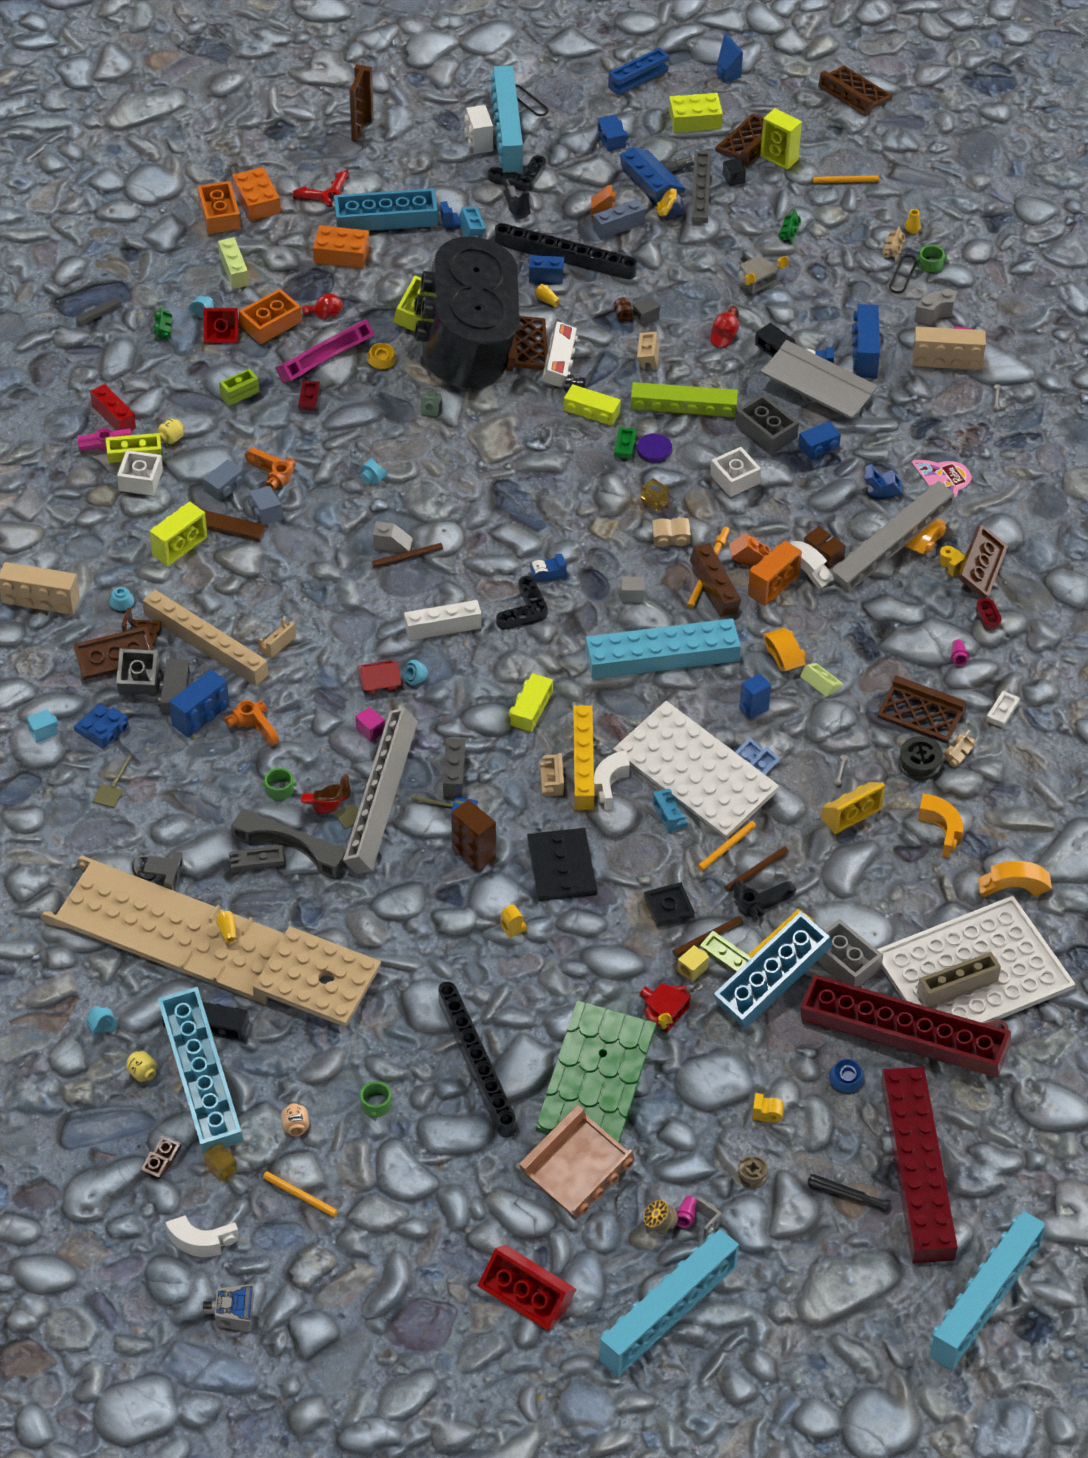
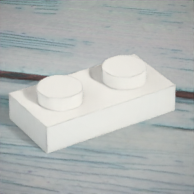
M1002 691L988 713L986 721L1004 728L1019 704L1020 698Z

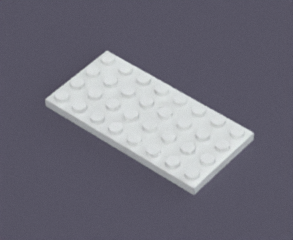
M667 701L613 748L614 753L627 750L631 767L661 790L671 789L672 793L668 795H673L674 800L725 839L729 838L779 791L778 784Z

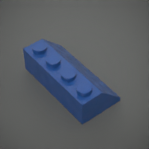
M632 147L620 154L622 169L656 204L660 202L664 194L670 189H676L679 194L686 190L649 150Z

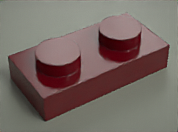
M302 380L298 410L316 411L320 381Z

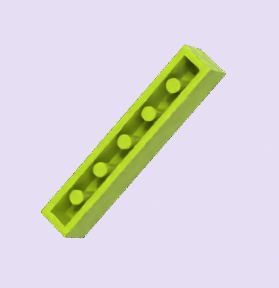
M633 382L630 410L736 417L738 390Z

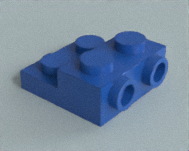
M99 703L74 726V731L104 749L118 735L127 730L129 726L128 716L114 707L110 710Z

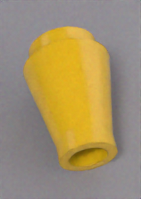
M917 209L910 210L904 225L906 232L909 234H917L921 229L920 212Z
M541 284L536 289L535 296H537L538 300L553 307L560 303V299L548 285Z
M231 911L221 912L216 916V924L224 937V941L226 943L234 942L237 939L235 916Z

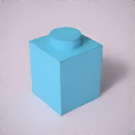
M48 709L27 717L28 729L35 742L57 735V718L55 715L52 716Z

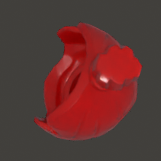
M326 293L320 296L315 305L303 306L301 309L305 316L315 313L322 320H327L328 317L334 319L342 311L343 302L337 295Z

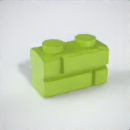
M247 369L219 382L221 398L230 406L259 392L258 377L251 369Z

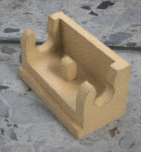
M657 332L640 333L637 359L640 360L643 369L646 368L645 363H650L653 370H658L660 344Z
M283 618L280 621L281 626L267 639L263 640V638H260L258 640L257 650L272 659L296 637V627L293 621H290L287 625L286 619Z
M562 753L544 755L542 757L543 760H550V762L540 763L542 796H563Z

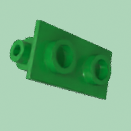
M796 209L793 210L792 214L785 216L782 224L783 227L778 235L782 241L790 239L791 244H793L798 228L801 225V218L798 216Z
M164 305L154 315V321L156 322L152 332L155 333V341L158 336L168 339L171 335L172 314L168 310H163Z

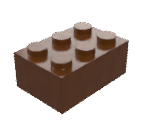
M468 799L451 812L452 850L456 855L464 858L469 866L480 871L496 859V822Z

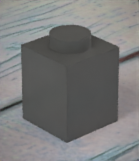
M651 297L633 304V318L641 327L659 320L660 306Z

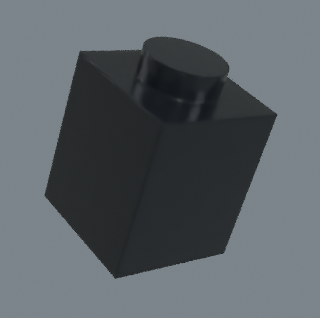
M739 158L723 161L722 175L728 185L734 186L745 183L746 170Z

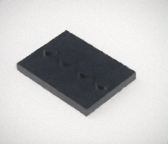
M585 828L527 834L538 901L597 895L596 880Z

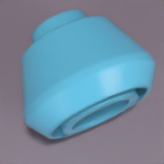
M124 587L114 589L109 598V605L117 611H126L127 608H131L134 604L133 595Z
M410 660L404 667L403 675L409 685L415 686L426 680L428 671L424 664L417 660Z

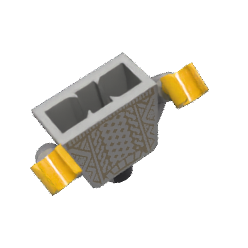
M760 256L751 260L747 257H742L739 260V285L746 286L750 293L754 294L778 282L779 269H784L786 265H789L787 256L779 258L776 262L767 261Z

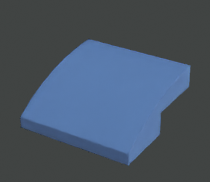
M750 737L735 751V753L764 775L781 759L767 746L763 749Z

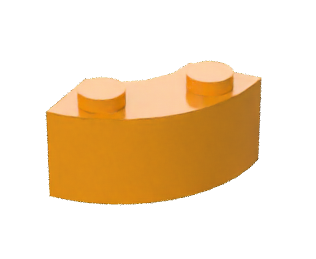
M937 518L905 546L928 555L933 550L936 540L944 535L947 528L945 526L946 521Z
M780 628L763 634L767 652L773 656L779 671H788L806 665V654L803 649H800L791 630Z

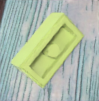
M817 663L805 665L800 675L802 679L826 697L843 686L841 681Z

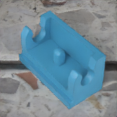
M461 207L459 220L463 236L474 237L478 235L479 238H482L486 227L478 207Z
M671 789L654 791L652 801L667 832L688 826V822L685 820L686 816L681 813L673 795H667L672 793Z

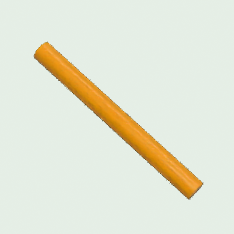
M879 175L813 177L812 181L813 183L879 182Z
M750 821L698 864V869L704 871L752 831L756 824Z
M268 1171L264 1173L263 1179L333 1218L337 1216V1209Z

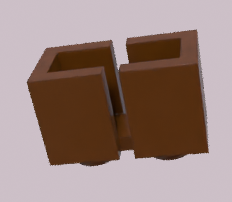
M820 526L804 537V543L815 548L827 560L824 563L827 568H832L845 558L846 545L835 537L831 538V534Z

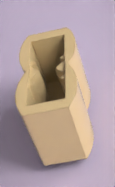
M688 518L656 519L652 521L654 546L667 547L670 545L685 546L690 544L691 534Z

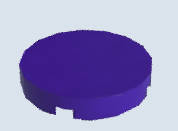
M656 433L646 434L637 442V453L640 458L643 457L647 462H663L672 454V443L664 435Z

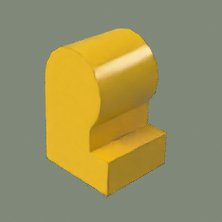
M944 546L940 549L939 563L941 566L948 568V574L954 577L959 573L965 555L952 546Z
M508 905L502 910L500 926L508 938L527 931L524 917L515 905Z
M755 1093L752 1120L764 1122L782 1121L784 1102L778 1098H764V1094Z

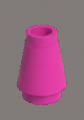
M957 639L952 642L951 661L957 666H964L967 664L970 655L963 641Z
M686 1196L677 1209L678 1220L676 1224L679 1227L688 1228L695 1222L697 1200L692 1196Z

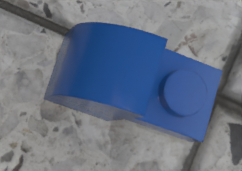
M872 464L865 466L866 474L864 479L868 484V493L875 498H892L902 494V480L894 470L880 475Z

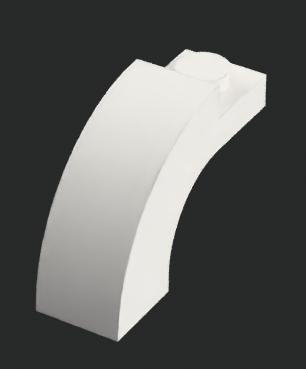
M801 541L790 542V544L802 551L800 568L808 574L819 590L834 579L824 564L827 560L815 548Z
M627 750L616 752L606 757L595 771L594 796H599V803H603L604 811L612 810L613 797L610 786L621 778L629 777L630 764Z
M186 1215L165 1222L166 1232L171 1242L181 1251L193 1256L212 1257L221 1255V1246H229L239 1241L238 1228L235 1222L207 1231L193 1227L187 1220Z

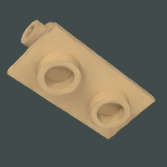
M898 226L897 231L889 233L882 251L885 258L893 256L895 261H897L902 245L905 242V234L902 233L900 226Z
M970 730L964 735L960 733L953 740L955 745H950L944 751L945 757L942 759V763L948 760L951 767L958 766L965 755L975 746V740L967 736Z

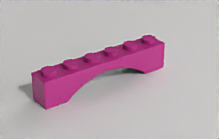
M367 319L357 322L276 366L275 369L282 383L291 381L323 361L363 342L375 334Z

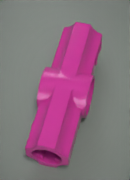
M101 428L97 430L96 434L77 436L79 451L99 449L106 452V437L130 436L131 429L111 431L108 428Z

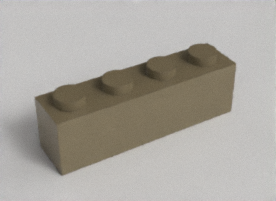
M992 952L919 978L917 994L926 1007H931L997 982L1001 966Z

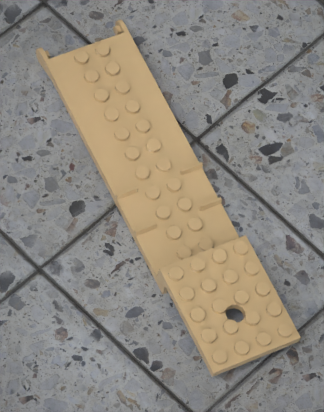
M80 856L77 863L79 868L85 870V872L58 913L55 915L49 911L43 912L40 916L41 920L47 925L72 929L266 1005L269 997L343 1027L348 1025L381 967V961L291 926L288 927L285 933L253 922L252 917L248 920L235 914L233 915L235 916L237 939L234 942L226 943L216 924V916L225 911L220 908V905L214 907L84 856ZM323 976H330L334 981L323 984L319 979Z

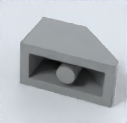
M376 521L373 532L374 550L398 553L411 550L413 542L411 536L394 523Z

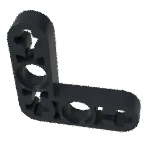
M541 155L533 156L522 174L517 172L503 173L502 168L491 167L488 170V180L503 185L502 182L507 178H514V180H508L511 186H514L517 190L530 191L545 170L546 159Z
M523 576L518 581L519 592L526 605L499 612L496 616L498 628L507 630L541 621L547 617L548 606L535 580L531 576ZM536 596L538 599L530 600L529 597ZM523 613L527 616L525 618H519L517 615Z

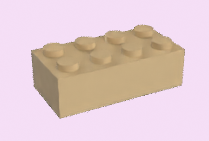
M916 326L912 350V366L982 370L986 347V331Z
M8 562L3 564L0 572L2 603L74 615L80 600L77 575L75 573Z

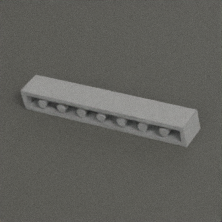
M940 481L929 486L926 492L921 496H917L908 507H904L895 518H891L883 528L878 529L858 549L849 553L847 558L841 563H837L832 569L834 581L849 593L954 505V492Z

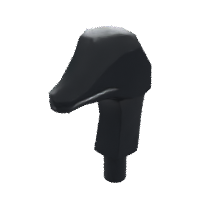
M507 179L502 182L505 188L503 193L511 214L517 218H525L530 215L529 192L523 191L520 197H518L515 187L511 186Z

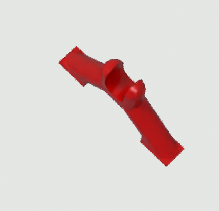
M348 169L335 174V180L331 181V188L321 191L308 189L304 186L293 191V199L323 201L326 206L333 207L331 199H334V195H342L340 190L346 179L349 178Z

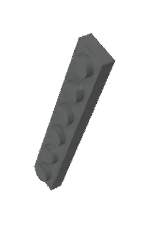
M695 151L691 222L708 223L711 152Z

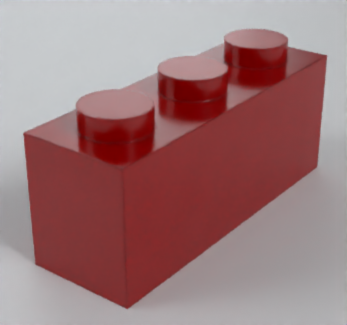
M106 384L90 391L92 407L115 430L130 428L132 431L136 429L134 412Z

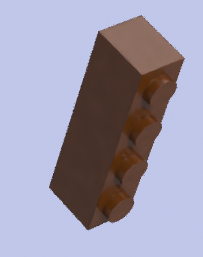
M708 543L694 547L689 561L719 616L723 617L737 613L741 598L712 545Z

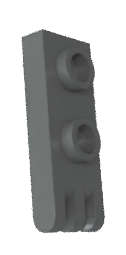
M282 845L231 851L229 853L230 867L233 872L284 866Z

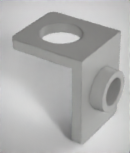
M699 1197L696 1202V1210L710 1220L704 1227L703 1238L706 1239L721 1224L722 1213L717 1210L715 1205L707 1203Z

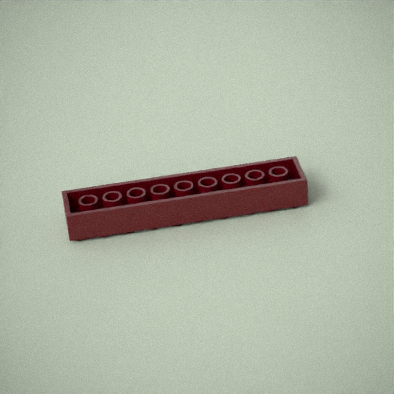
M815 974L800 1007L802 1021L996 1078L999 1077L1011 1045V1031Z
M925 1067L883 1069L881 1087L912 1263L955 1261L958 1246Z

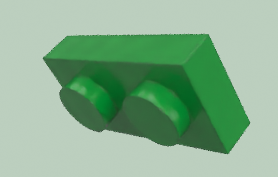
M619 427L614 457L632 459L637 429Z

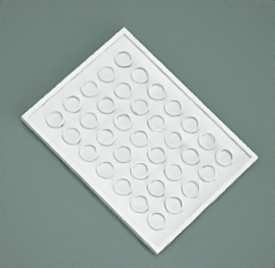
M1014 896L877 949L883 954L882 970L902 1000L923 1006L925 1005L917 994L919 978L992 952L1001 966L997 982L930 1007L978 1022L1002 1019L1075 989L1076 985Z

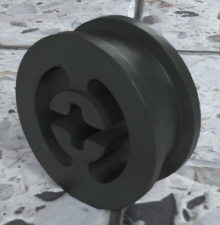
M924 736L909 738L901 746L899 767L911 779H931L940 771L943 757L942 749L931 738Z

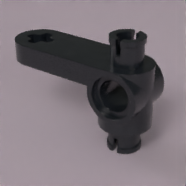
M738 880L739 885L736 881L731 885V889L734 891L733 897L738 903L739 911L744 915H751L754 920L764 916L763 910L791 898L797 890L791 881L783 882L760 893L749 885H744L741 880Z

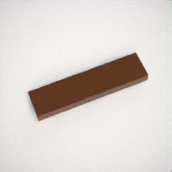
M203 510L205 512L206 528L209 530L261 542L267 530L266 525Z

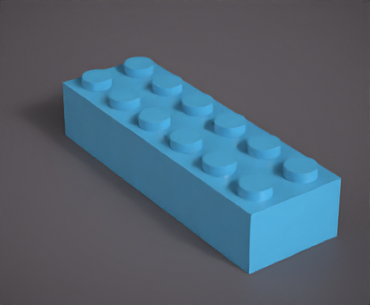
M434 188L334 195L337 227L372 231L438 226V210Z
M800 912L714 993L716 1003L746 1029L832 947L830 936L804 913Z

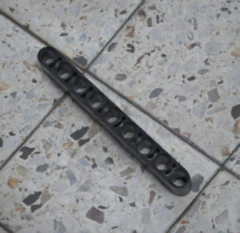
M499 223L495 226V243L503 247L537 256L564 257V263L630 280L636 277L637 260L633 257L505 223Z
M443 982L438 987L439 1005L497 1133L505 1138L511 1137L516 1131L514 1111L457 987L452 982Z

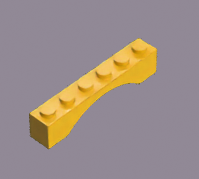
M573 705L574 810H594L592 706Z

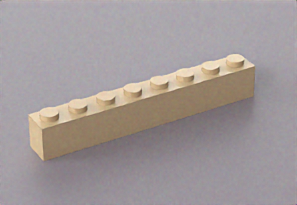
M154 590L143 599V609L146 617L154 621H161L162 627L254 686H257L268 676V662L266 659L159 591Z

